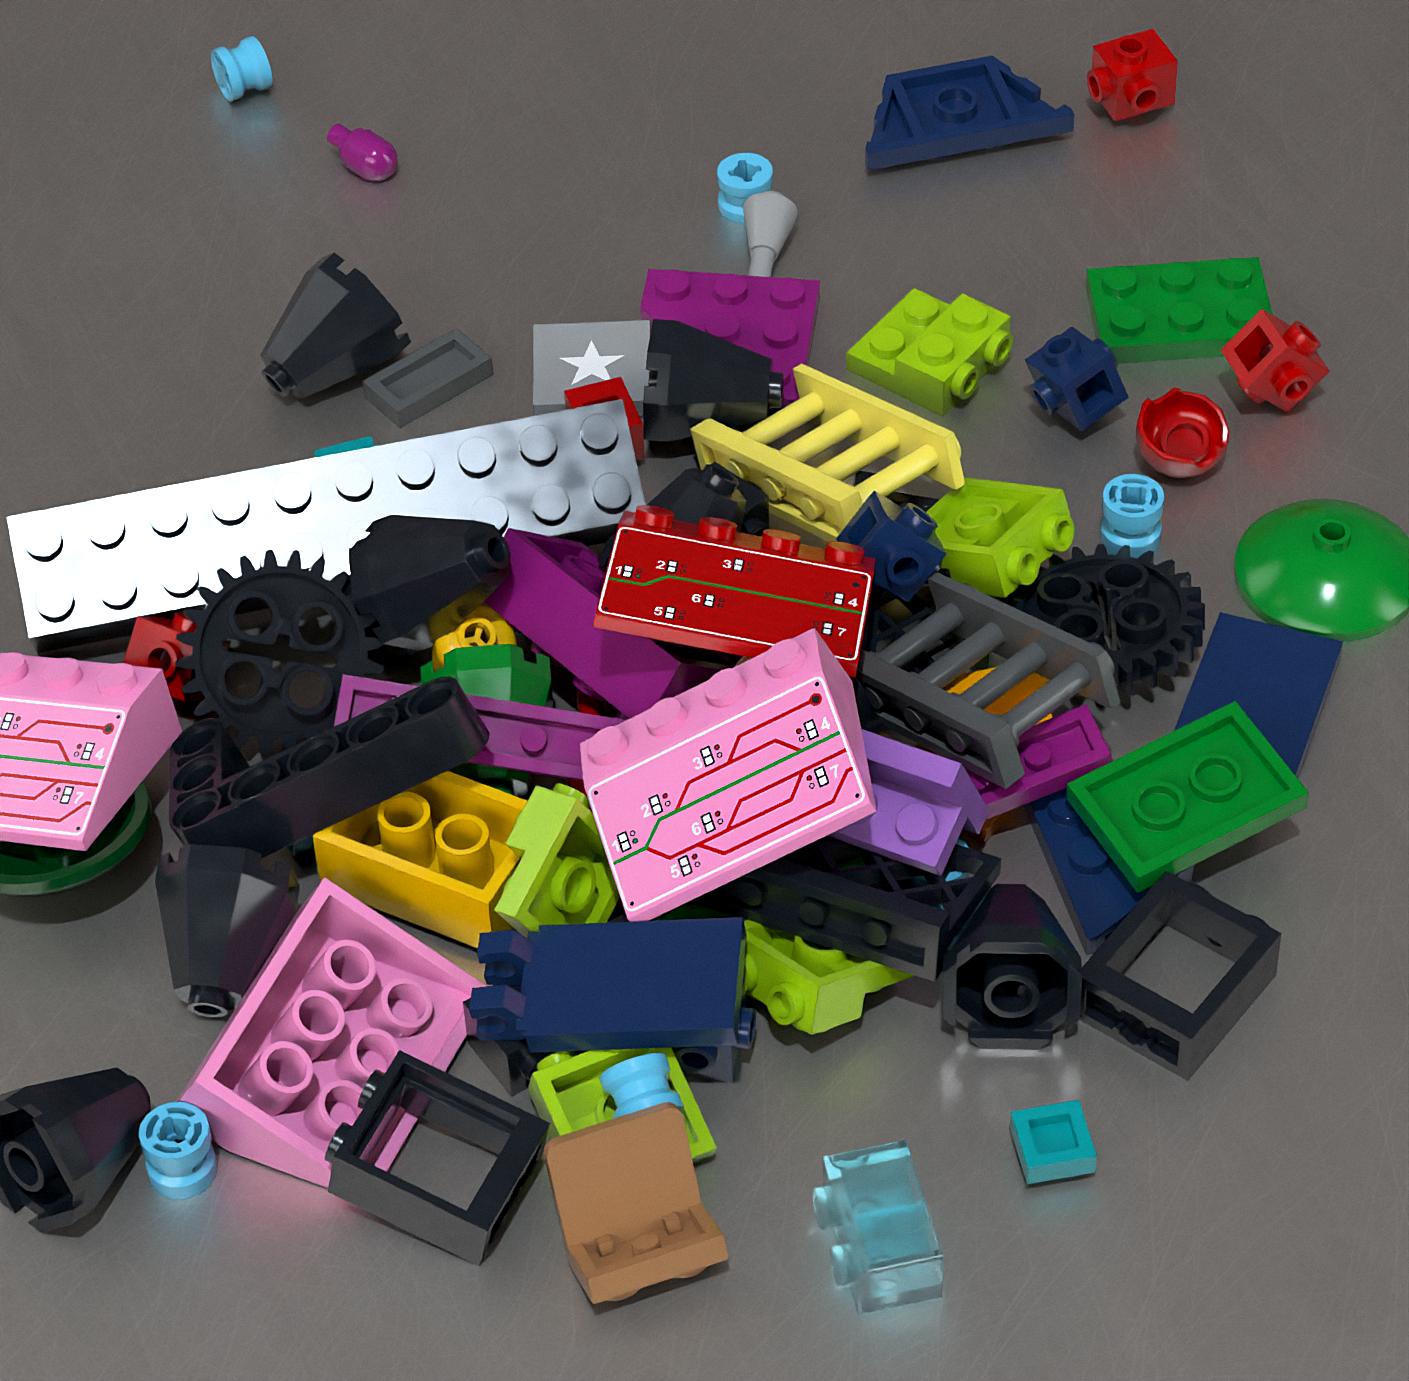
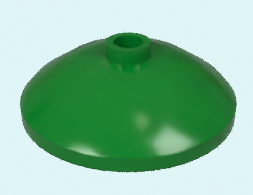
M1311 499L1287 504L1264 514L1244 532L1235 554V583L1247 606L1268 624L1343 642L1369 638L1392 628L1409 613V537L1390 519L1356 503L1335 499Z

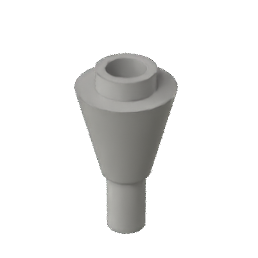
M764 191L751 195L743 203L748 249L751 257L748 276L771 277L773 262L777 259L799 217L798 207L792 200L776 191Z

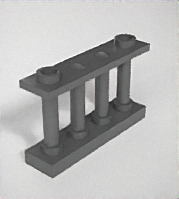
M935 572L927 578L937 611L878 654L860 649L855 676L861 683L883 726L947 759L962 763L964 768L1004 789L1025 775L1017 750L1019 745L1018 737L1075 694L1083 695L1110 709L1121 702L1113 677L1115 671L1113 661L1106 650L1094 642L1089 643L979 592L967 583L962 584L939 572ZM950 632L965 639L919 674L901 669ZM991 652L1007 659L960 695L954 692L949 693L942 689ZM1034 672L1050 680L1003 716L991 714L984 710Z

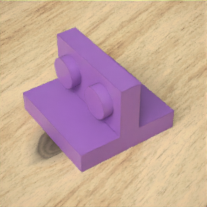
M861 729L877 812L827 836L941 876L961 830L964 829L979 834L989 809L962 763Z

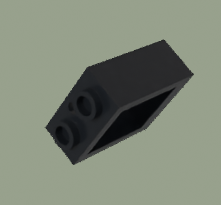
M1166 871L1082 966L1080 1021L1189 1081L1275 978L1282 933L1271 928L1261 918L1245 914L1217 899L1202 886L1188 883ZM1165 924L1235 962L1193 1013L1123 975V972Z
M399 1050L385 1073L376 1069L370 1075L358 1101V1107L363 1110L353 1126L342 1122L333 1135L325 1154V1161L332 1164L328 1192L480 1266L542 1158L550 1123ZM400 1107L499 1155L467 1211L367 1162Z

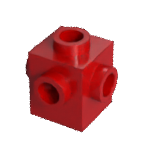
M1154 29L1093 45L1092 70L1087 72L1088 90L1092 99L1097 103L1101 102L1114 121L1175 104L1178 60Z
M1261 309L1221 349V352L1238 376L1236 381L1239 387L1249 398L1258 404H1263L1267 400L1286 412H1289L1300 400L1304 399L1312 388L1330 372L1316 351L1321 347V343L1311 330L1299 321L1289 325L1264 309Z
M175 613L173 619L169 617L137 616L123 663L132 666L162 669L175 708L186 709L188 701H202L205 697L201 691L183 693L181 690L184 684L195 678L194 669H184L175 666V661L192 655V646L176 640V634L195 632L197 624L189 620L183 613ZM227 639L223 641L224 650H229L231 641Z

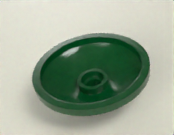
M143 781L86 851L0 841V894L16 897H39L62 893L88 884L118 866L138 845L151 821L152 805Z

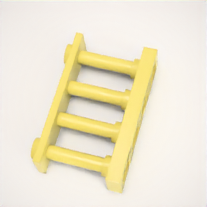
M802 363L793 368L800 399L741 433L711 418L690 428L701 470L704 469L706 464L717 462L743 480L756 484L769 496V513L827 542L837 541L838 535L874 490L886 497L922 474L955 490L965 485L960 462L961 447L953 431ZM808 421L819 426L780 450L768 446ZM844 439L857 443L817 468L804 464ZM883 456L895 461L855 487L842 482Z

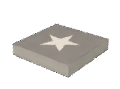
M650 320L533 324L534 416L565 410V390L617 377H622L639 416H643L644 386H648L649 370H646V359L650 340Z

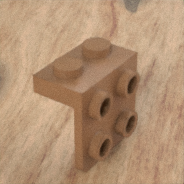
M671 1102L660 1103L553 1138L546 1143L543 1154L569 1266L593 1304L605 1300H623L633 1296L641 1288L674 1277H692L703 1272L709 1265L729 1259L724 1234L701 1202L684 1118L675 1104Z

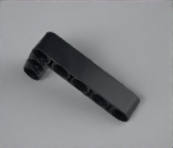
M450 676L439 677L424 683L253 766L249 765L219 720L215 718L204 719L182 731L171 746L169 824L183 846L198 844L248 848L260 853L262 859L465 763L475 757L485 747L490 733L458 681Z

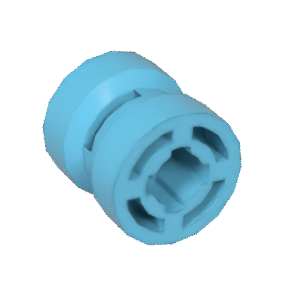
M1124 474L1113 478L1106 484L1102 494V511L1104 516L1100 525L1101 544H1104L1107 553L1116 555L1124 545L1130 546V555L1134 558H1138L1149 550L1154 551V553L1158 550L1162 537L1160 519L1164 511L1165 497L1162 487L1155 480L1139 474Z
M169 1102L157 1106L150 1111L140 1124L139 1140L146 1159L145 1165L149 1181L153 1189L160 1195L170 1199H188L200 1195L211 1186L216 1178L218 1165L211 1144L210 1126L205 1113L197 1106L186 1102Z

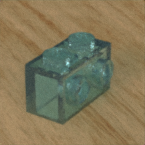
M906 1140L822 1157L823 1186L812 1189L814 1209L820 1229L832 1228L837 1243V1245L830 1246V1259L838 1289L850 1287L858 1315L942 1297L943 1253Z

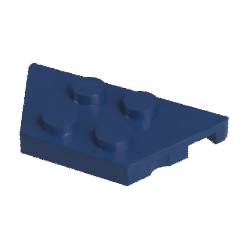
M994 56L890 74L886 76L882 89V103L877 106L875 113L874 131L871 141H867L865 147V166L867 170H873L1074 132V112L1065 104L1054 109L1041 100L1040 87L1027 78L1015 75L1009 66Z
M1067 788L1024 804L1023 807L1085 954L1090 955L1096 952L1105 941V936L1117 928L1152 886L1139 893L1136 892L1068 802ZM1194 865L1175 874V876L1188 883L1193 880Z

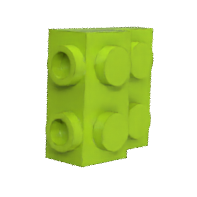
M913 288L846 352V370L943 417L960 399L965 400L970 397L978 382L994 366H1000L1005 362L1014 342V337L1010 333L1011 316L964 293L954 302L948 304Z
M964 477L965 485L957 490L952 488L926 512L937 523L938 527L935 533L947 553L942 559L940 570L949 569L952 579L962 584L967 583L977 591L992 598H1006L1019 587V584H1032L1037 578L1040 564L1049 559L1054 551H1066L1073 542L1075 532L1064 491L1059 488Z
M557 783L553 790L535 786L524 809L517 816L514 828L505 843L521 860L513 875L506 882L503 894L494 911L526 938H528L529 931H539V926L607 923L620 898L594 815L589 810L590 803L588 797L578 790Z
M750 920L744 921L747 933L743 973L745 993L750 998L767 1005L771 1016L777 1023L781 1025L792 1024L797 1029L808 1032L811 1035L826 1032L830 1028L861 1018L865 993L879 991L885 986L914 976L802 939L798 936L762 926Z
M671 1047L590 1050L577 1055L576 1051H559L541 1060L537 1064L538 1071L532 1073L528 1092L539 1117L550 1123L547 1135L551 1140L613 1119L617 1109L614 1098L603 1091L599 1079L604 1071L620 1062L637 1056L664 1053L670 1066V1071L666 1077L670 1090L680 1095L684 1110L681 1113L684 1118L693 1164L713 1156L717 1149Z

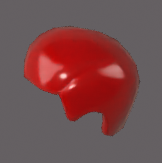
M1174 387L1165 395L1153 401L1147 398L1142 403L1136 425V439L1143 460L1158 474L1173 479H1188L1200 476L1211 470L1224 458L1229 443L1230 430L1223 410L1203 394L1182 392L1181 389Z

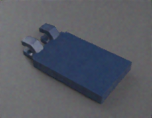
M1220 612L1174 731L1236 701L1295 776L1299 778L1341 660L1343 641Z
M743 917L539 926V931H529L528 938L514 930L480 933L477 957L480 964L486 963L484 971L486 985L495 986L472 988L469 1012L472 1019H478L476 1027L478 1039L523 1040L526 1038L530 1053L737 1045L747 938ZM507 985H521V992Z

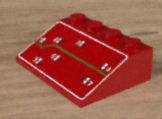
M639 505L636 507V512L624 510L618 523L596 608L594 628L750 658L768 651L773 645L782 640L792 639L815 628L848 676L855 678L876 558L864 556L865 550L862 547L837 541L827 542L826 549L800 544L801 537L799 535L775 529L763 530L762 537L737 532L738 525L736 523L713 517L700 518L698 525L673 520L674 512L657 506Z

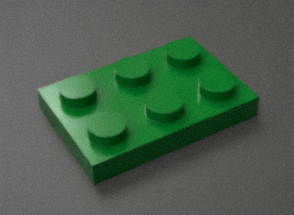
M1259 257L1086 269L1085 287L1095 336L1110 348L1118 364L1224 356L1221 349L1261 309L1273 315Z
M1236 701L1067 783L1068 802L1137 893L1153 886L1166 871L1175 875L1306 809L1309 798L1307 789Z

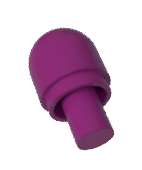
M337 123L328 132L327 142L340 150L341 161L344 162L348 169L365 180L381 182L391 177L395 172L398 164L395 148L390 142L373 131L363 128L351 131Z

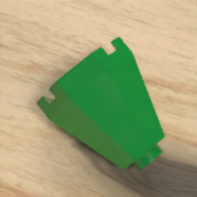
M512 644L455 648L444 654V667L434 671L433 661L420 667L421 685L439 677L450 676L458 681L465 694L552 708L553 705L550 658L536 653L537 664L524 660L523 648ZM463 763L450 769L452 773L517 797H522L528 793L533 774L468 763Z

